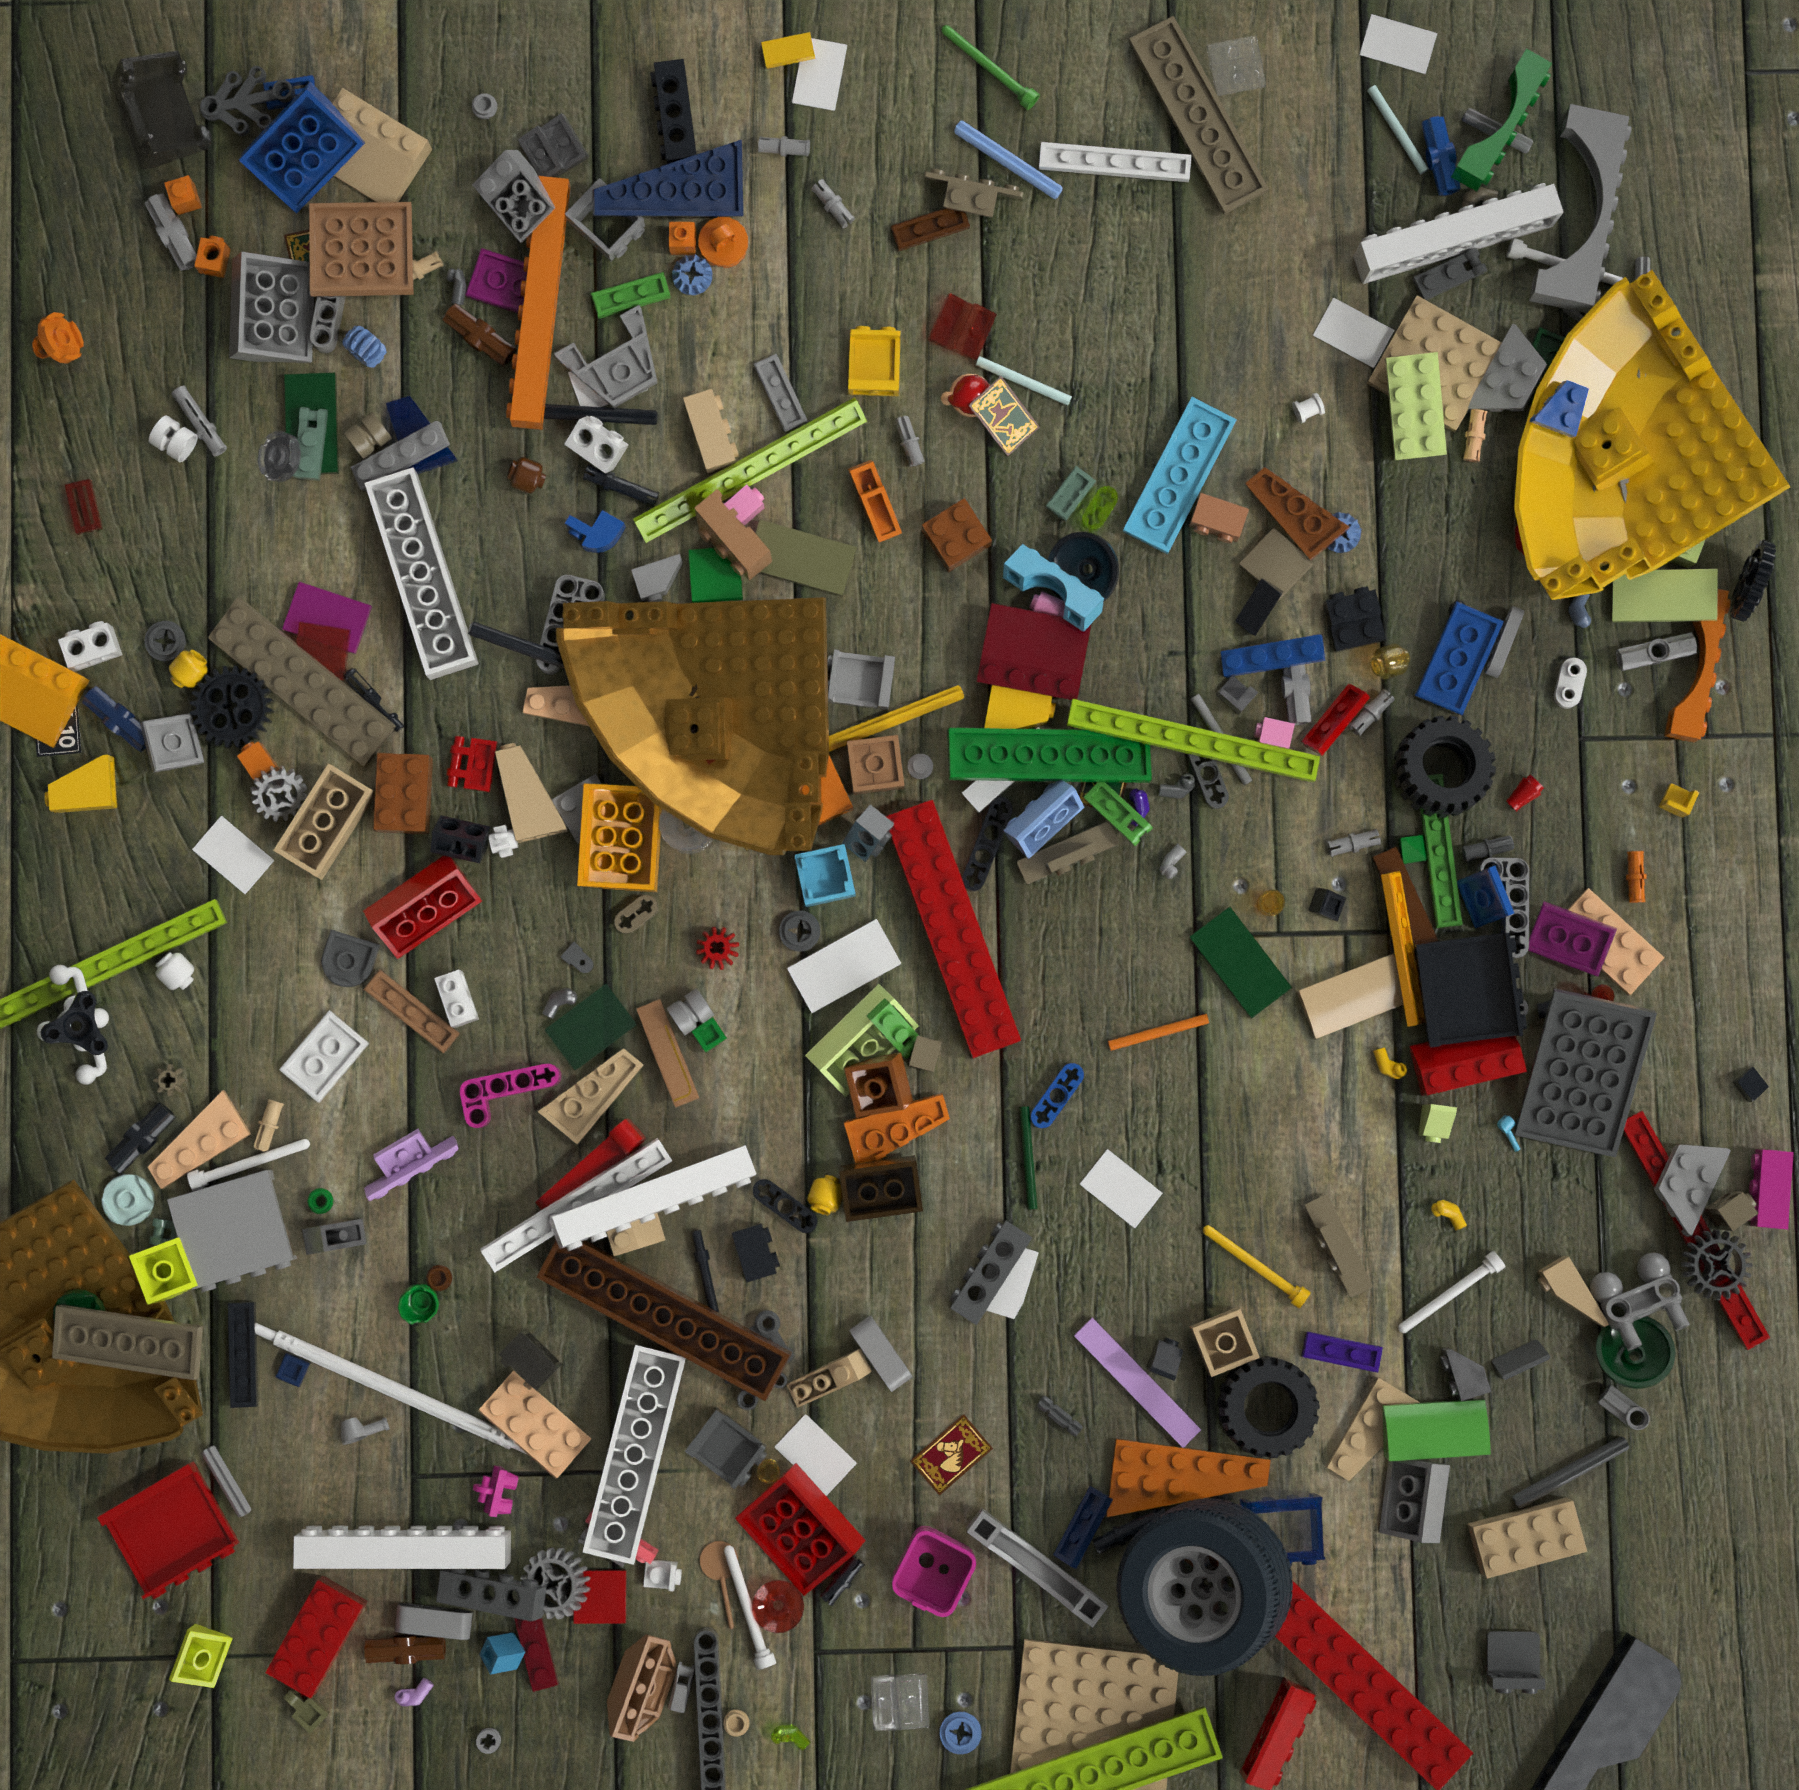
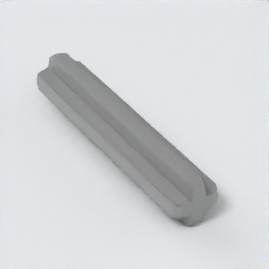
M1471 108L1467 109L1462 119L1463 122L1490 136L1503 126V124ZM1517 132L1510 146L1523 153H1527L1533 144V140Z
M208 1447L202 1452V1456L239 1518L243 1517L251 1511V1507L216 1447Z

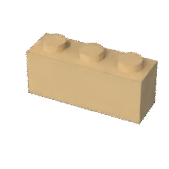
M709 389L684 397V404L707 474L721 471L736 463L735 458L739 457L735 442L730 443L727 434L731 433L727 418L722 420L720 410L724 409L720 396H714L713 390Z

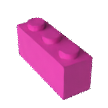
M1755 1149V1154L1751 1158V1168L1754 1169V1177L1749 1184V1193L1756 1203L1754 1208L1758 1214L1748 1220L1750 1221V1226L1788 1230L1793 1152Z

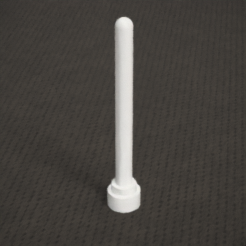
M1516 238L1511 240L1506 256L1514 260L1525 257L1550 266H1556L1566 260L1527 248V244H1523L1522 240ZM1605 272L1602 282L1614 285L1623 278Z
M302 1139L208 1172H204V1170L189 1172L187 1177L193 1192L204 1189V1186H207L208 1182L307 1149L310 1146V1142L307 1139Z
M1493 1250L1485 1256L1486 1259L1482 1261L1483 1264L1399 1324L1398 1330L1401 1333L1408 1332L1489 1272L1492 1274L1503 1270L1506 1267Z
M728 1545L724 1548V1554L756 1649L753 1660L757 1670L764 1669L776 1664L773 1652L770 1653L769 1648L766 1649L734 1548Z

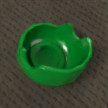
M416 1284L408 1287L401 1294L397 1308L400 1317L408 1324L426 1323L436 1315L439 1299L437 1293L429 1286Z

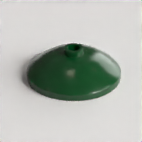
M1648 1316L1634 1321L1632 1325L1642 1345L1630 1351L1627 1350L1618 1330L1611 1329L1610 1325L1603 1327L1596 1343V1357L1603 1372L1615 1383L1628 1388L1643 1389L1657 1385L1669 1375L1675 1361V1344L1670 1333L1661 1323ZM1635 1355L1638 1357V1360L1633 1361L1629 1356Z

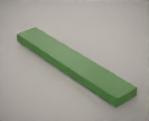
M1443 774L1428 775L1431 781L1444 787ZM1420 807L1428 858L1427 866L1435 927L1437 929L1461 926L1462 917L1448 816L1446 818H1438L1436 813L1428 816L1423 814L1424 809Z

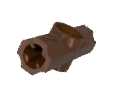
M456 303L445 313L443 322L463 336V339L471 347L479 352L483 351L503 367L512 360L513 354L517 351L516 348L497 335L496 331L480 318L476 319Z
M414 1634L396 1635L393 1638L366 1639L364 1656L366 1663L394 1662V1664H413L420 1660H441L446 1658L445 1638L417 1637Z

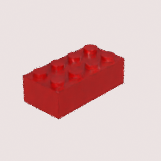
M325 1576L319 1578L265 1673L311 1699L317 1693L368 1601Z

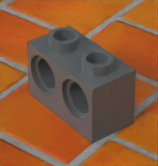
M870 804L855 821L842 844H845L849 850L864 862L871 855L876 858L891 838L892 834L889 831L894 823Z

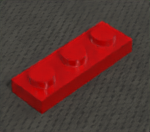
M1349 683L1301 742L1305 747L1323 756L1369 700V695Z

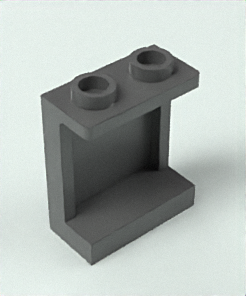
M717 1408L685 1452L706 1465L735 1490L738 1485L743 1487L751 1477L748 1471L753 1464L759 1466L767 1455L764 1452L767 1445Z

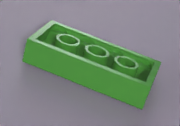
M1484 1399L1382 1405L1384 1457L1388 1461L1491 1455L1489 1424Z

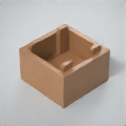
M898 735L847 741L854 795L904 789Z

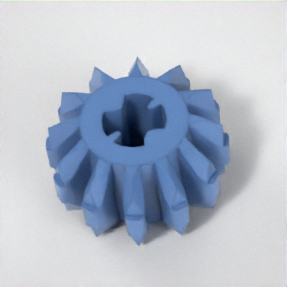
M354 326L342 340L345 349L367 367L374 368L384 359V355L387 353L385 345L362 326Z

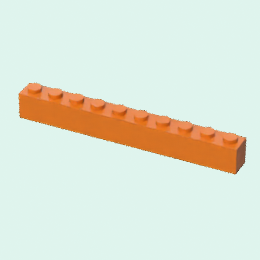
M539 176V179L553 202L555 209L527 237L526 246L530 248L529 257L524 259V272H527V279L522 281L521 296H524V304L519 305L518 320L521 321V330L516 329L515 345H519L518 354H513L512 369H516L515 379L511 378L509 393L513 394L512 403L507 404L506 418H510L512 427L538 430L543 429L567 223L565 213L568 211L571 189L569 179Z

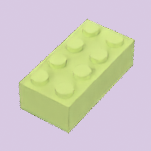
M1438 352L1385 358L1394 460L1447 455Z

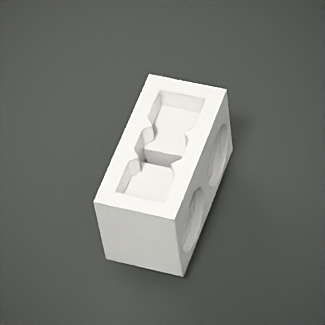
M593 416L583 417L578 420L565 445L604 473L614 470L628 444L623 441L624 438L619 433L604 428L602 426L603 423ZM585 429L591 433V441L584 437ZM605 444H608L611 447V456L605 452Z
M103 621L90 624L89 629L81 632L79 630L67 632L64 634V638L58 639L67 667L74 672L122 656L113 626ZM106 635L107 642L105 645L98 647V637ZM78 643H82V652L78 655H73V647Z
M456 970L434 978L451 1027L457 1028L479 1020L463 971Z

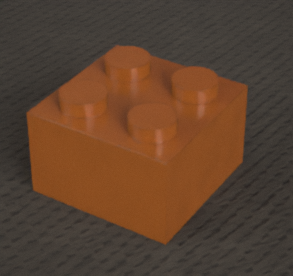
M965 498L922 524V533L948 573L986 550L992 544V539Z

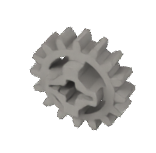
M282 765L279 771H275V768L271 766L270 773L268 774L262 770L261 775L263 778H254L257 787L250 788L251 793L255 795L251 797V801L253 804H257L255 809L258 813L263 811L265 819L272 815L274 822H277L279 816H282L287 821L288 814L291 813L295 816L297 814L295 809H300L303 804L301 800L307 798L306 793H304L307 787L305 783H301L303 781L302 776H295V771L292 768L286 772L285 767ZM292 784L296 788L295 795H293L292 792H290V790L292 789ZM283 791V795L277 794L275 797L274 793H281ZM263 792H265V794L268 796L266 798V803H264V801L262 800Z

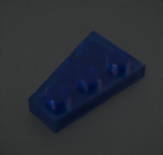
M410 396L386 403L398 441L431 424ZM447 446L407 469L413 467L417 474L457 462L458 460Z

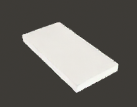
M875 919L787 969L811 1013H814L901 965V962L878 920Z

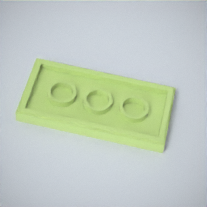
M1718 569L1654 570L1631 580L1624 574L1613 581V622L1717 621Z

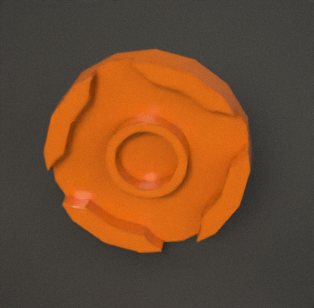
M717 217L709 220L702 227L699 234V250L702 257L710 265L730 268L745 258L748 249V235L745 228L737 220L730 217Z
M53 312L42 318L38 324V336L32 342L33 352L39 358L51 357L59 363L68 364L79 358L82 354L80 353V348L83 347L84 342L77 325L73 321L68 322L64 319L63 316L65 315L62 313Z

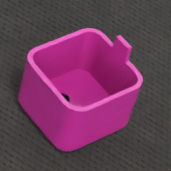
M920 1526L913 1532L893 1572V1590L898 1596L911 1602L917 1608L923 1611L927 1610L936 1616L947 1617L955 1610L975 1570V1554L970 1547L930 1526ZM926 1552L934 1557V1563L927 1568L919 1563L920 1555ZM946 1564L949 1567L948 1573L941 1574L939 1572L940 1565Z

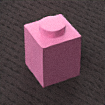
M745 485L724 505L729 510L734 508L738 512L736 518L745 526L764 509V503L762 502L764 497L755 487L751 490L748 485Z
M1264 717L1261 723L1256 724L1254 738H1258L1257 742L1289 749L1295 724Z

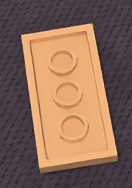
M1589 888L1568 909L1569 911L1617 928L1601 971L1627 995H1631L1665 958Z
M514 1370L478 1410L555 1479L562 1474L591 1440L586 1433Z

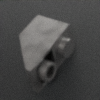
M1442 1349L1443 1356H1440L1444 1371L1449 1372L1451 1381H1448V1387L1452 1396H1456L1458 1400L1463 1401L1491 1392L1483 1366L1452 1349Z

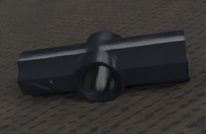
M159 1102L141 1121L136 1122L123 1135L124 1139L104 1159L113 1169L122 1174L140 1155L145 1154L158 1141L157 1137L177 1117L168 1107Z

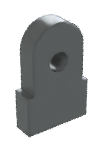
M575 942L561 955L563 960L569 965L572 964L582 973H589L594 967L592 959ZM585 960V965H581L580 961Z

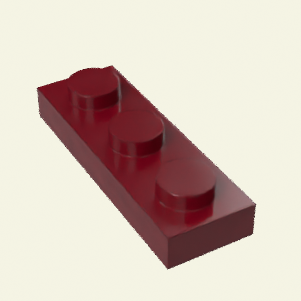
M543 1617L535 1621L514 1618L520 1643L525 1651L524 1659L532 1691L535 1692L559 1685Z

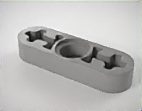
M1511 606L1487 664L1485 674L1495 678L1499 677L1523 618L1524 610L1515 606Z

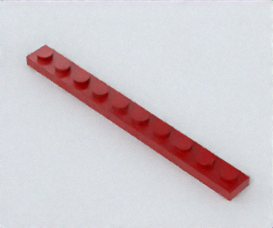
M1638 1111L1627 1118L1623 1133L1655 1188L1669 1157L1644 1112ZM1670 1215L1686 1245L1688 1242L1696 1245L1694 1236L1699 1235L1703 1238V1231L1711 1233L1701 1215L1692 1236H1685L1681 1231L1683 1228L1676 1217ZM1717 1243L1704 1249V1251L1712 1255L1721 1250ZM1699 1259L1698 1267L1703 1272L1704 1263ZM1712 1260L1713 1269L1722 1270L1720 1268L1721 1264H1718L1720 1261ZM1718 1275L1715 1280L1711 1279L1709 1284L1720 1286L1729 1279ZM1737 1285L1740 1291L1739 1294H1734L1730 1291L1731 1296L1729 1299H1725L1721 1295L1718 1302L1745 1350H1749L1769 1339L1770 1336L1743 1288Z

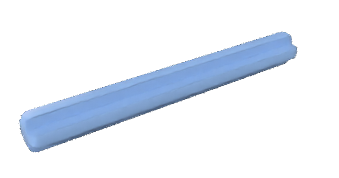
M960 121L954 129L956 135L1051 198L1057 199L1063 189L1061 185L964 121Z

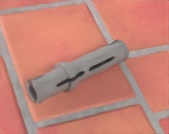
M180 386L172 392V396L197 430L196 435L198 438L203 439L214 457L224 453L227 446L224 445L216 433L215 425L207 420L186 386Z

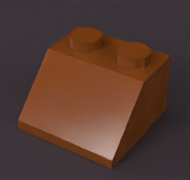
M901 1052L877 1056L844 1068L856 1117L904 1110L913 1102Z

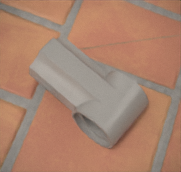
M1609 1385L1597 1401L1598 1404L1621 1420L1630 1429L1642 1430L1650 1422L1649 1413L1644 1408L1638 1406L1612 1385ZM1637 1410L1642 1416L1639 1424L1633 1425L1630 1421V1415L1633 1411Z

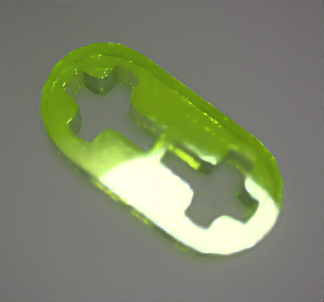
M1101 487L1084 511L1082 525L1087 531L1096 532L1100 530L1116 506L1118 494L1113 487ZM1108 492L1111 494L1110 499L1113 502H1106L1105 506L1102 508L1101 506H1099L1102 501V497L1100 495H1106ZM1096 510L1099 511L1100 514L1097 520L1100 523L1089 525L1087 515L1093 516Z

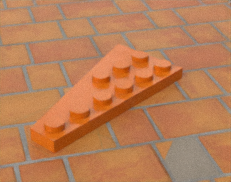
M1116 1439L1109 1488V1497L1113 1501L1106 1512V1517L1267 1486L1271 1460Z

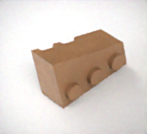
M717 489L694 508L699 527L698 534L705 542L710 541L715 546V551L722 559L727 558L732 563L731 567L739 576L744 575L750 581L772 562L770 550L749 526L746 528L736 518L738 512L734 508L729 510L723 504L722 494Z

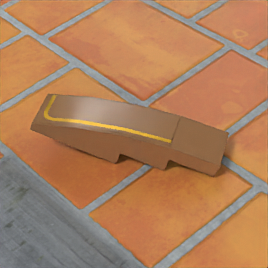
M659 999L637 1008L675 1108L698 1099L699 1095L661 1000Z

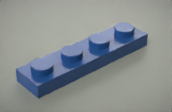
M1321 634L1221 651L1223 674L1226 678L1326 661Z

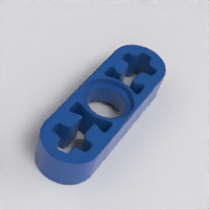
M1070 1063L1065 1065L1031 1112L1030 1119L1034 1126L1038 1128L1049 1127L1084 1078L1083 1069L1078 1064ZM1075 1068L1078 1070L1076 1075L1079 1078L1077 1081L1072 1079L1067 1086L1072 1087V1089L1068 1092L1066 1087L1057 1084V1081L1061 1079L1064 1082L1068 1077L1065 1071L1067 1069L1071 1071ZM1055 1088H1059L1064 1092V1100L1061 1103H1054L1050 1099V1092ZM1046 1100L1050 1106L1056 1107L1057 1110L1054 1113L1050 1109L1046 1115L1049 1118L1048 1122L1042 1121L1039 1124L1037 1122L1038 1117L1035 1114L1037 1111H1044L1047 1106L1042 1105V1103Z

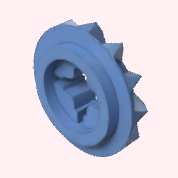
M696 254L693 256L685 255L682 259L676 261L672 270L674 285L679 291L687 295L703 293L712 282L711 266L706 259L698 257ZM694 266L696 273L700 274V276L694 277L690 284L689 277L685 273L690 272Z
M1337 512L1332 515L1347 524L1350 529L1345 533L1346 538L1340 536L1327 548L1333 552L1345 553L1356 547L1360 541L1362 529L1358 524V520L1349 513Z
M965 1711L953 1712L944 1718L940 1727V1739L944 1747L950 1752L966 1754L978 1746L981 1740V1727L973 1715ZM961 1722H963L964 1731L972 1735H963L960 1743H958L957 1734L949 1730L958 1729Z

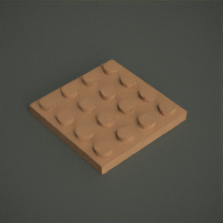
M411 202L309 203L311 296L414 295Z

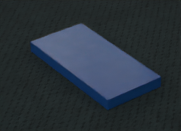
M1455 602L1415 696L1463 715L1504 621Z

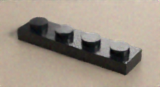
M256 1302L228 1303L230 1408L258 1406L257 1334L255 1333Z

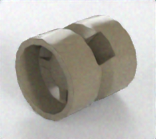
M373 412L361 419L362 426L354 425L344 432L363 459L373 453L374 445L381 447L392 439Z

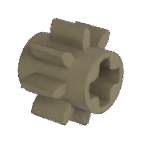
M168 1064L167 1071L158 1068L157 1071L160 1075L158 1079H153V1082H157L160 1086L157 1092L161 1093L167 1090V1095L173 1097L174 1090L183 1092L182 1083L188 1081V1079L181 1076L184 1069L179 1068L174 1071L173 1064ZM170 1076L175 1078V1083H166V1078H170Z

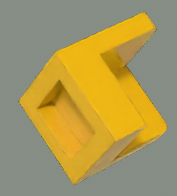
M1670 783L1659 807L1681 818L1690 814L1699 792L1696 790L1689 792Z

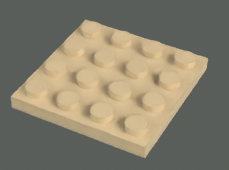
M1417 295L1367 384L1388 395L1385 358L1438 352L1444 427L1455 433L1468 411V406L1474 392L1502 342Z

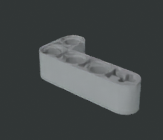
M563 575L558 578L540 645L553 650H559L557 643L549 641L550 634L555 632L556 628H564L563 618L555 616L556 610L563 607V603L604 601L605 593L602 586L595 581L572 575ZM565 583L575 585L573 592L569 594L562 593V586ZM590 589L599 590V596L594 600L586 598V593ZM536 659L539 668L547 675H553L560 670V667L549 664V667H547L543 661Z
M1487 858L1477 865L1476 873L1484 870V866L1487 863L1496 866L1514 911L1512 915H1516L1520 919V926L1516 929L1510 925L1509 919L1511 915L1501 918V933L1515 934L1520 932V936H1510V938H1515L1516 945L1520 947L1516 953H1512L1513 959H1517L1526 955L1529 948V866L1526 861L1519 858ZM1512 864L1519 866L1521 871L1519 877L1511 875L1510 866ZM1512 889L1517 890L1520 894V901L1518 903H1514L1510 899L1509 894Z

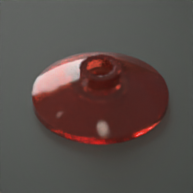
M773 1580L762 1585L755 1593L752 1602V1612L756 1622L763 1629L772 1633H784L793 1629L800 1622L804 1613V1600L798 1588L790 1582ZM777 1600L781 1601L784 1605L780 1610L775 1609L773 1606Z

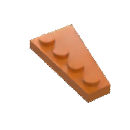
M940 1093L913 1101L904 1110L858 1117L844 1121L855 1163L882 1159L888 1153L899 1147L901 1148L908 1144L909 1141L927 1133L950 1118L943 1094Z

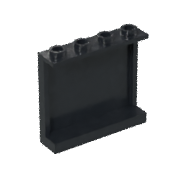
M1510 933L1414 945L1429 1047L1516 1035L1523 1036V1030L1527 1029L1525 1014H1520L1519 1004H1523V994L1521 988L1517 989L1516 978H1520L1518 963L1513 962L1512 953H1516V942L1514 937L1510 938Z

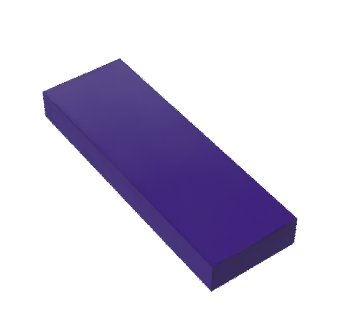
M1306 1331L1301 1357L1378 1373L1383 1347Z

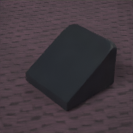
M1316 888L1309 911L1338 922L1346 897L1328 889Z
M1753 1066L1733 1081V1084L1747 1102L1755 1101L1769 1088Z

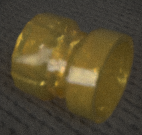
M1267 890L1257 899L1258 911L1264 916H1275L1285 906L1284 896L1277 890Z

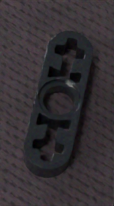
M762 1179L755 1183L753 1187L754 1197L802 1233H810L816 1228L818 1224L816 1214L771 1180ZM769 1184L771 1186L769 1191L776 1195L777 1190L782 1193V1195L776 1198L773 1206L768 1203L772 1200L767 1195L763 1196V1198L759 1196V1185L765 1186ZM784 1198L791 1200L793 1203L792 1211L787 1214L781 1213L778 1209L779 1201ZM797 1206L803 1209L799 1212L802 1216L806 1217L808 1214L812 1216V1227L806 1226L802 1228L800 1226L802 1221L795 1217L794 1222L789 1219L796 1212Z

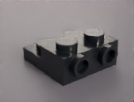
M1368 586L1353 590L1354 594L1344 596V592L1329 595L1330 600L1325 601L1323 604L1335 653L1386 640L1380 618L1382 613L1376 589L1369 591Z

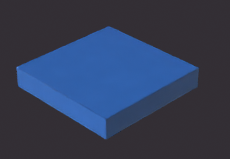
M1496 866L1457 881L1475 928L1514 914Z

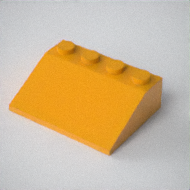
M0 634V721L54 748L90 680Z
M584 783L577 886L657 892L662 808L654 804L637 786Z

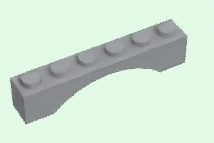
M982 1507L966 1527L967 1533L1031 1578L1092 1628L1108 1608L1106 1601Z

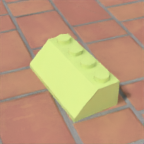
M880 984L863 998L805 1055L845 1097L850 1094L844 1070L845 1067L877 1056L891 1054L896 1049L866 1016L885 998L914 1030L919 1027Z

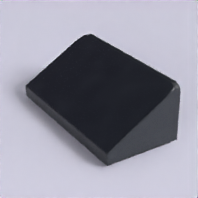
M1261 578L1235 622L1256 636L1283 591Z

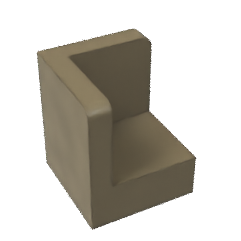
M917 1036L909 1066L934 1072L942 1042Z

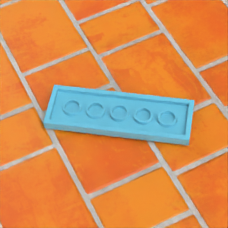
M1191 397L1122 532L1168 554L1237 419Z

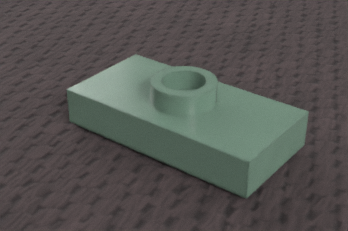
M1075 466L1045 508L1066 522L1096 483V480Z

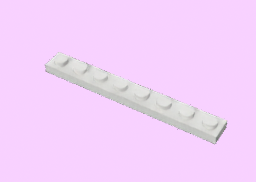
M656 1138L480 1250L493 1271L496 1272L554 1236L549 1222L551 1217L624 1191L672 1160L659 1139Z

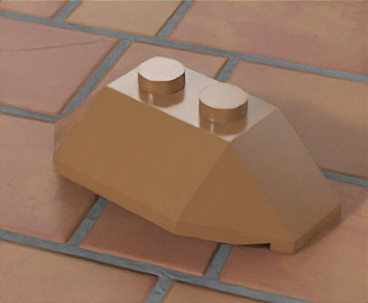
M646 1634L624 1652L607 1699L609 1735L611 1737L634 1742L639 1737V1734L647 1730L660 1718L677 1671L676 1661L669 1640Z

